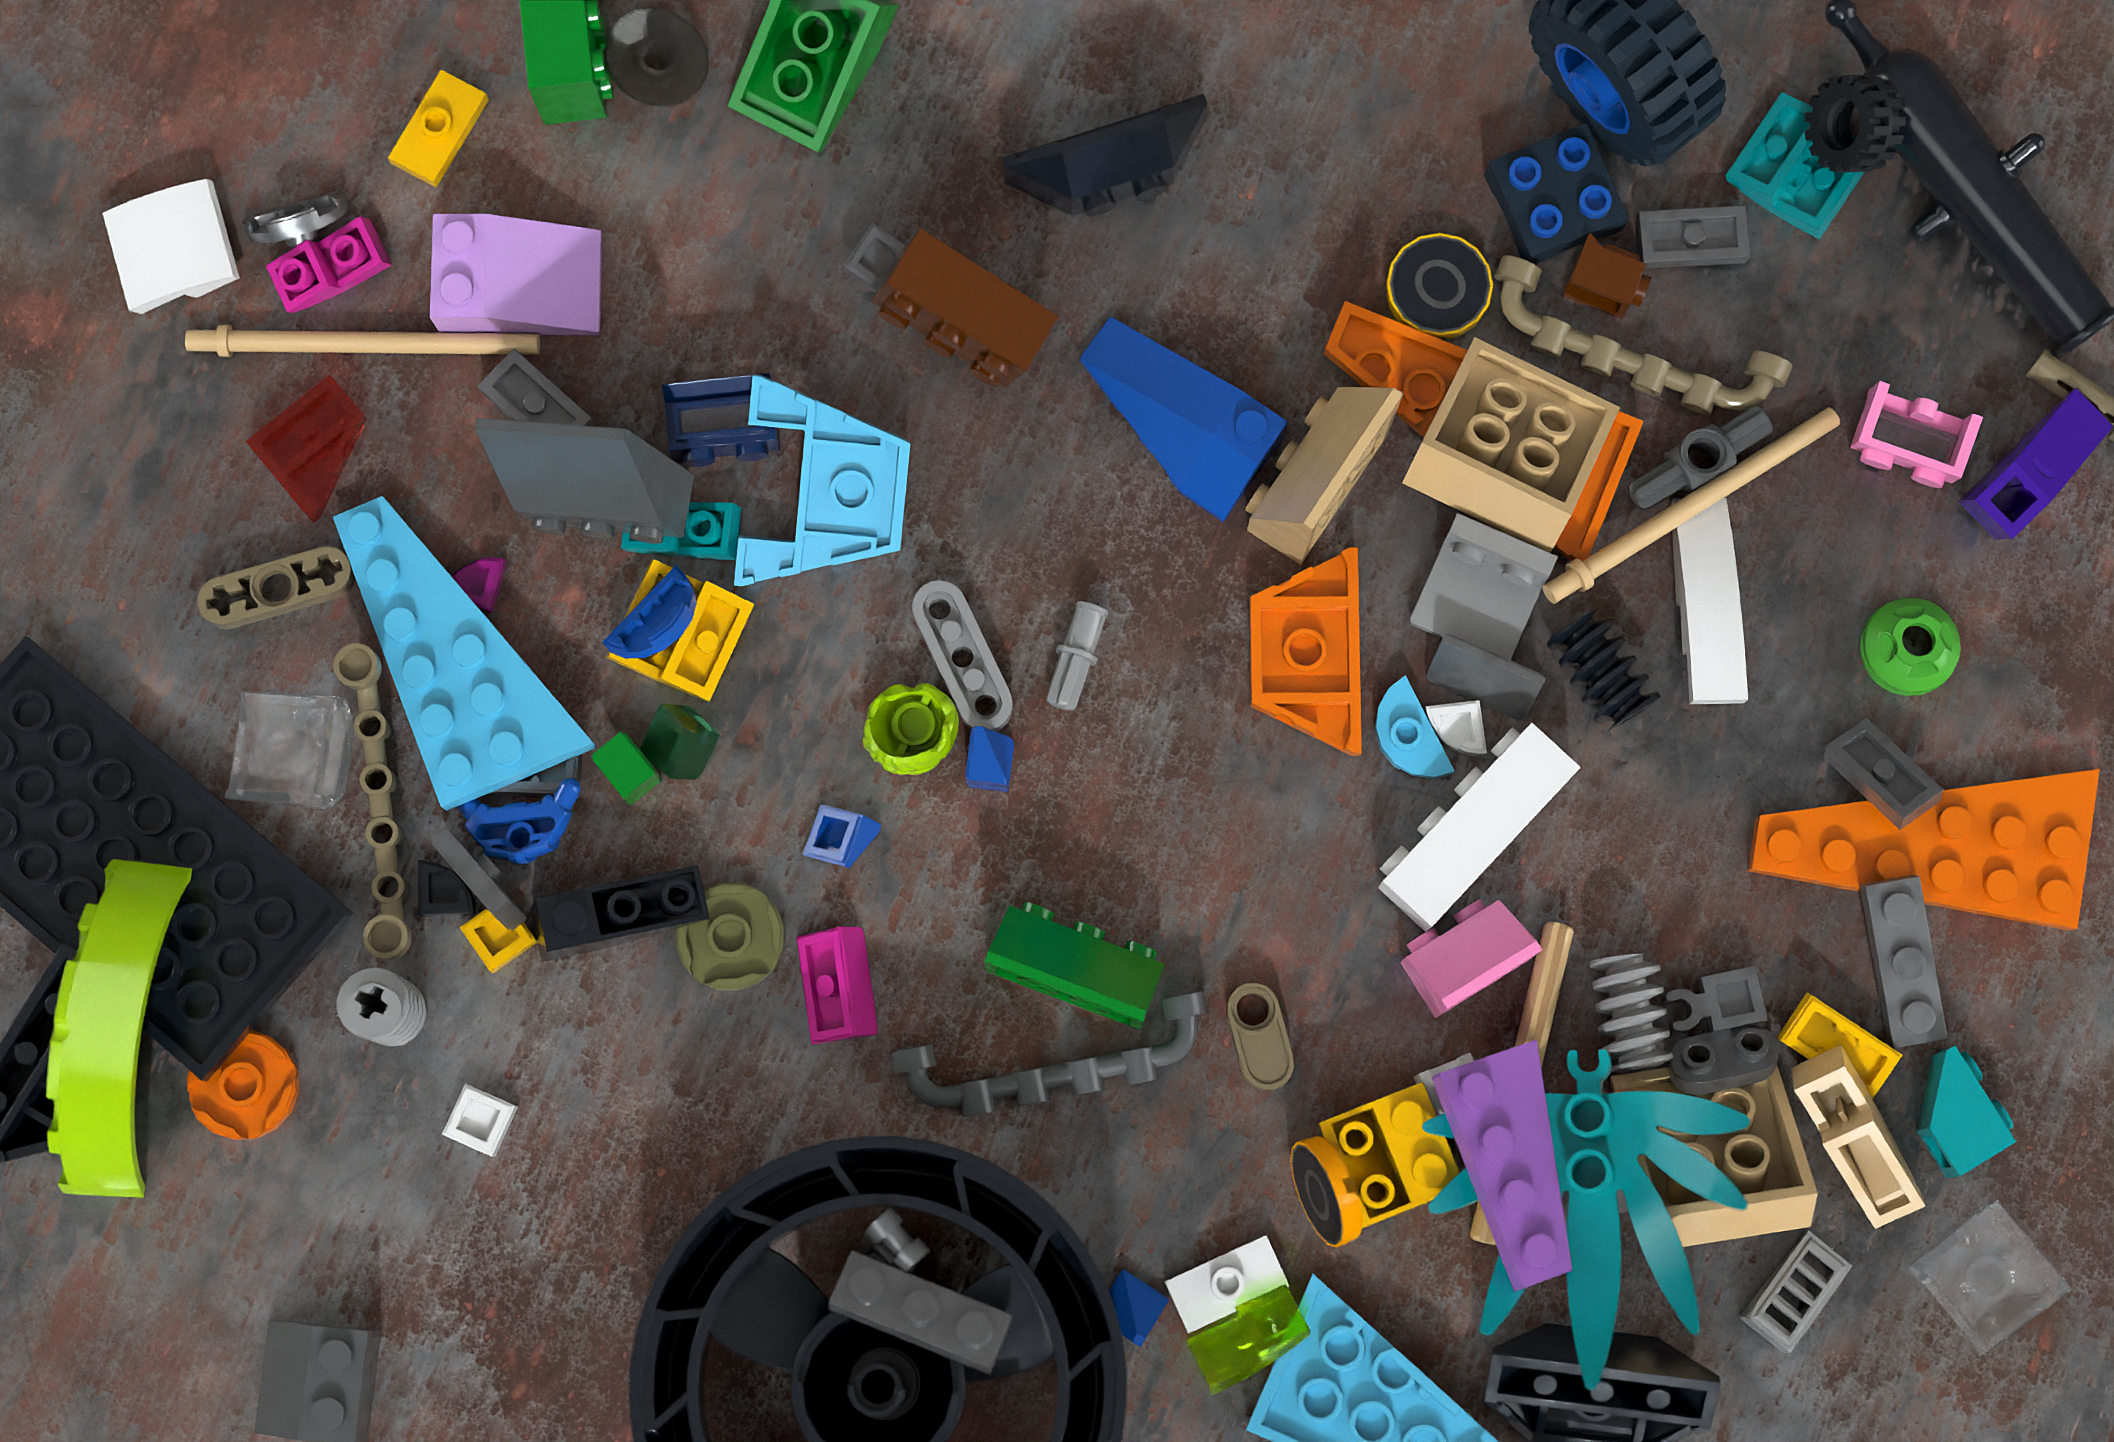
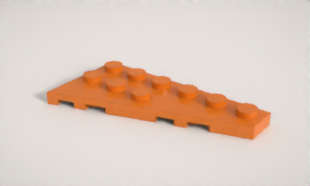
M1345 301L1323 354L1362 387H1390L1402 392L1403 396L1395 415L1424 438L1468 350ZM1618 411L1574 511L1554 546L1568 560L1579 559L1583 561L1590 556L1644 422L1643 420Z
M2100 769L1943 790L1939 803L1901 830L1887 819L1869 800L1760 815L1755 819L1748 872L1861 892L1860 884L1914 874L1920 876L1924 904L2073 931L2078 929Z

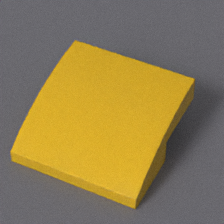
M655 559L650 561L624 619L673 569L672 567ZM686 575L694 586L697 604L693 619L681 637L665 650L645 658L625 659L609 651L605 658L679 691L709 702L754 604L708 581L701 582Z

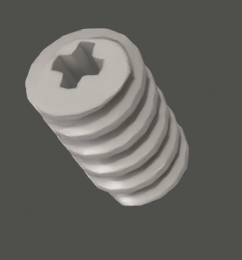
M1645 954L1620 955L1588 962L1590 969L1606 973L1605 976L1593 981L1591 985L1592 990L1609 995L1608 998L1596 1003L1594 1007L1595 1012L1612 1016L1611 1020L1598 1027V1034L1615 1038L1614 1042L1602 1048L1608 1051L1611 1059L1618 1060V1064L1612 1066L1611 1072L1654 1067L1673 1058V1052L1656 1049L1655 1044L1669 1037L1670 1030L1654 1027L1652 1021L1666 1015L1667 1009L1650 1005L1649 999L1663 993L1664 987L1647 983L1646 977L1660 971L1661 966L1657 963L1644 961L1643 955Z
M380 968L362 969L351 975L341 986L336 1000L337 1014L345 1028L354 1035L389 1047L404 1045L414 1039L423 1029L427 1017L426 1000L419 988L399 975ZM381 1001L388 1004L383 1014L377 1010Z

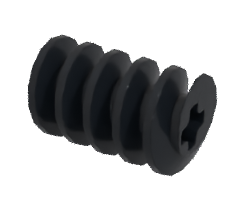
M1595 609L1554 634L1548 640L1547 647L1552 651L1567 648V651L1559 659V666L1563 669L1579 667L1571 677L1570 683L1573 687L1590 684L1591 687L1583 695L1581 701L1584 705L1602 703V706L1595 713L1593 720L1597 724L1613 721L1614 724L1608 730L1610 731L1652 706L1661 695L1658 691L1643 695L1640 693L1639 690L1649 679L1648 674L1644 673L1634 676L1628 674L1630 668L1637 661V657L1630 655L1618 658L1616 653L1626 640L1623 636L1606 639L1604 635L1614 624L1612 618L1595 621L1593 616L1598 611V609Z

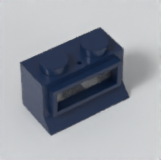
M769 373L758 374L771 379ZM753 375L662 384L669 451L674 462L683 461L684 466L701 467L715 463V457L736 455V459L740 461H757L767 458L769 451L780 450L778 427L748 425Z

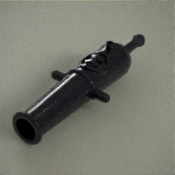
M1830 0L1825 8V18L1832 27L1839 28L1856 49L1866 70L1864 75H1873L1886 79L1885 84H1891L1897 90L1893 98L1902 99L1904 107L1899 110V116H1905V126H1899V133L1904 135L1902 144H1894L1893 147L1900 158L1936 199L1932 203L1934 208L1912 225L1910 230L1912 238L1918 242H1924L1947 224L1950 227L1957 224L2059 346L2055 350V356L2058 358H2063L2114 320V307L2106 300L2018 178L2022 174L2020 168L2044 149L2045 140L2043 136L2038 133H2031L2008 151L2003 148L1998 150L1934 61L1924 53L1908 48L1889 50L1872 36L1858 18L1856 6L1852 0Z

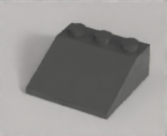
M476 418L474 429L514 512L532 521V528L545 534L564 535L566 528L581 529V533L586 536L598 539H613L614 532L630 533V538L653 544L662 543L663 536L684 537L695 475L629 430Z

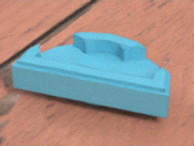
M1405 675L1388 688L1377 708L1374 730L1379 748L1393 767L1399 770L1402 769L1412 776L1426 777L1425 779L1433 780L1452 775L1455 771Z

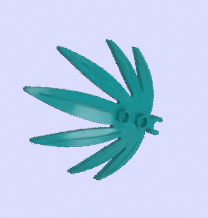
M1599 1049V1065L1592 1072L1582 1071L1579 1066V1052L1577 1050H1570L1567 1056V1067L1570 1074L1577 1080V1094L1545 1093L1561 1201L1563 1193L1569 1191L1566 1233L1572 1271L1566 1273L1568 1302L1579 1365L1585 1386L1590 1390L1596 1389L1600 1381L1611 1345L1618 1310L1622 1268L1621 1222L1617 1196L1619 1190L1624 1192L1638 1241L1661 1290L1688 1331L1693 1335H1697L1701 1330L1695 1287L1683 1245L1661 1197L1638 1163L1639 1155L1645 1154L1672 1179L1710 1201L1740 1211H1744L1748 1207V1202L1741 1192L1714 1164L1684 1143L1657 1131V1127L1660 1126L1672 1131L1694 1135L1725 1134L1747 1128L1750 1124L1748 1116L1713 1101L1678 1093L1631 1091L1603 1094V1081L1607 1079L1612 1068L1611 1057L1606 1049ZM1445 1113L1422 1124V1129L1428 1134L1454 1138ZM1466 1168L1452 1179L1430 1202L1428 1210L1436 1215L1443 1214L1479 1201ZM1500 1253L1491 1277L1480 1323V1332L1486 1336L1494 1333L1526 1290L1524 1288L1514 1292Z

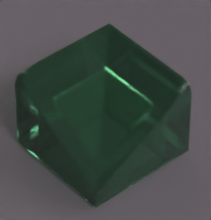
M660 704L639 750L670 779L696 780L701 776L720 733L690 706Z

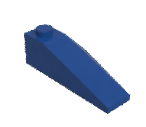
M1111 316L1080 357L1081 364L1116 410L1122 413L1138 434L1141 443L1160 463L1179 493L1223 523L1285 437L1288 421L1244 391Z

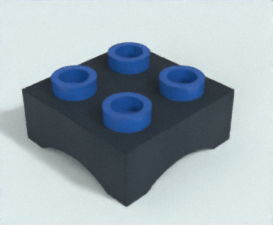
M1587 123L1491 160L1484 173L1489 188L1507 219L1521 259L1535 265L1583 244L1589 233L1595 239L1605 238L1624 229L1629 219Z

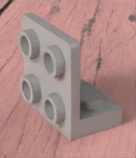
M1457 513L1409 622L1412 626L1437 637L1443 638L1445 634L1448 635L1450 633L1511 660L1539 593L1549 578L1558 556Z

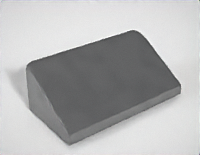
M1450 633L1448 635L1445 634L1426 673V679L1429 682L1472 701L1479 700L1481 705L1517 721H1523L1526 718L1546 679L1539 672Z

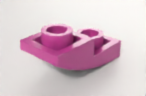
M359 216L320 242L304 241L268 264L266 268L286 311L295 313L364 282L392 264L371 219Z

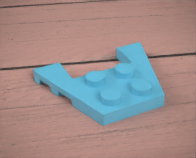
M753 374L748 425L804 430L805 438L796 537L794 540L739 535L734 586L750 585L757 581L794 575L801 571L818 567L834 566L900 551L910 441L763 375Z

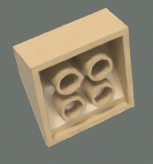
M1474 337L1402 483L1516 539L1551 553L1574 511L1620 407Z
M1338 387L1329 401L1321 396L1304 421V424L1309 426L1310 430L1302 442L1298 444L1291 440L1277 460L1275 467L1281 473L1271 488L1262 483L1248 503L1245 511L1252 514V516L1250 517L1247 531L1301 565L1388 436L1403 393L1390 387Z
M1776 1066L1774 1073L1762 1082L1705 1095H1692L1678 1089L1669 1077L1668 1067L1610 1076L1612 1093L1659 1091L1690 1095L1732 1108L1748 1116L1750 1120L1749 1126L1745 1129L1717 1135L1686 1134L1660 1126L1657 1127V1131L1684 1143L1714 1164L1747 1200L1748 1207L1744 1211L1720 1205L1692 1192L1668 1176L1645 1154L1639 1155L1638 1163L1661 1197L1675 1225L1683 1247L1811 1227L1818 1192L1778 1066Z

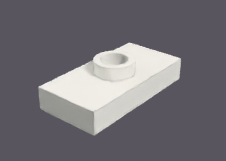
M1266 1235L1165 1281L1187 1333L1290 1287Z

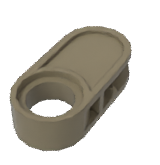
M1246 983L1238 987L1229 997L1226 1006L1228 1025L1241 1073L1245 1081L1260 1091H1274L1282 1087L1292 1075L1294 1058L1279 1002L1274 992L1267 986L1259 983ZM1255 994L1265 1000L1268 1006V1015L1263 1023L1248 1025L1240 1020L1237 1014V1004L1242 997Z

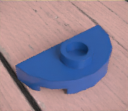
M675 565L602 643L610 653L625 659L645 658L665 650L681 637L693 619L697 604L694 586L680 568Z

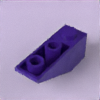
M2074 388L1958 502L1995 540L2013 539L2055 498L2113 428V425L2077 388Z

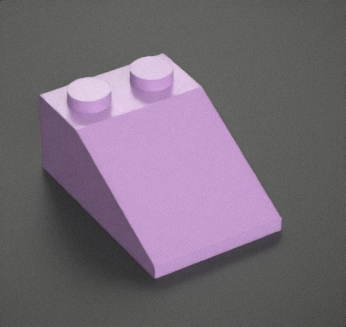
M433 214L430 319L439 332L600 335L601 230L492 214Z

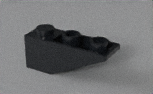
M698 865L535 898L530 908L542 962L601 950L710 919Z

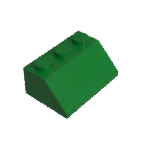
M1024 902L1021 909L1009 905L984 961L987 973L1141 1030L1165 965L1155 960L1157 951L1128 940L1124 948L1103 941L1106 934L1105 931L1083 922L1075 921L1072 929L1052 921L1054 912L1033 903Z

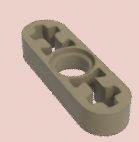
M324 546L212 578L200 589L197 605L201 615L212 625L221 629H233L340 598L352 589L356 578L348 557L337 548ZM329 560L337 568L342 567V571L334 574L335 583L332 585H327L322 578L305 581L310 588V592L304 594V585L296 572L297 568L302 567V572L310 577L324 571L323 563ZM275 574L288 576L291 581L289 595L279 602L267 601L263 595L265 581ZM249 582L250 593L258 604V607L252 609V604L246 599L233 602L229 607L230 613L225 616L217 608H212L213 604L220 601L219 593L222 591H226L233 598L248 595L249 593L245 589L244 584Z

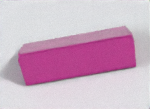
M841 926L797 936L811 1044L818 1045L877 1035L878 1025L863 929L861 927Z

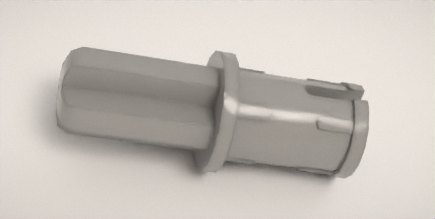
M1076 602L1075 612L1064 644L1057 645L1056 653L1060 656L1046 695V702L1054 707L1073 711L1076 708L1090 666H1095L1098 661L1094 653L1105 620L1109 615L1106 609L1088 602Z

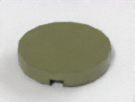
M720 882L704 888L710 919L676 929L675 946L682 965L698 982L717 991H742L760 984L776 969L784 952L785 927L778 908L763 892L745 883Z

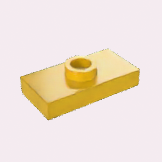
M440 70L388 156L390 163L437 188L488 103L489 98L487 94Z
M1808 992L1776 1037L1807 1059L1842 1045L1872 1099L1902 1057V1054Z

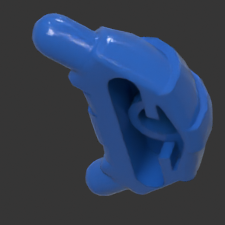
M567 778L560 783L553 796L546 795L542 801L533 803L516 802L505 804L503 807H492L481 803L476 798L457 806V808L467 820L465 822L466 829L484 849V853L489 858L510 861L519 865L528 864L535 861L537 857L546 855L558 848L560 838L566 831L572 816L571 809L580 794L581 786L576 779Z

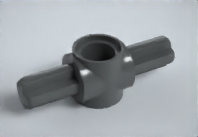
M1756 406L1720 428L1709 424L1704 428L1692 431L1682 442L1664 452L1665 462L1628 485L1627 489L1631 500L1639 509L1646 511L1681 489L1687 493L1695 491L1735 466L1738 453L1769 435L1773 430L1770 418L1765 411L1763 412L1762 409ZM1699 448L1706 451L1711 457L1712 467L1700 469L1694 466L1689 460L1688 450Z

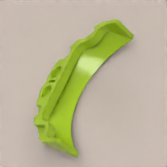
M112 859L104 870L106 878L105 889L99 903H87L78 924L80 930L78 952L73 960H67L62 978L48 1063L46 1098L54 1099L55 1109L53 1121L47 1131L49 1153L61 1154L63 1170L58 1186L62 1193L144 1198L145 1184L138 1164L135 1141V1086L140 1038L148 994L160 948L174 910L191 880L192 868Z

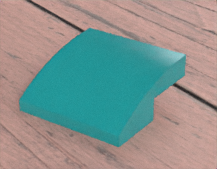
M1781 92L1726 174V180L1754 202L1789 224L1820 240L1864 172L1829 171L1830 167H1822L1818 164L1820 156L1811 155L1808 148L1813 145V142L1805 138V131L1810 129V123L1804 122L1806 112H1812L1813 107Z

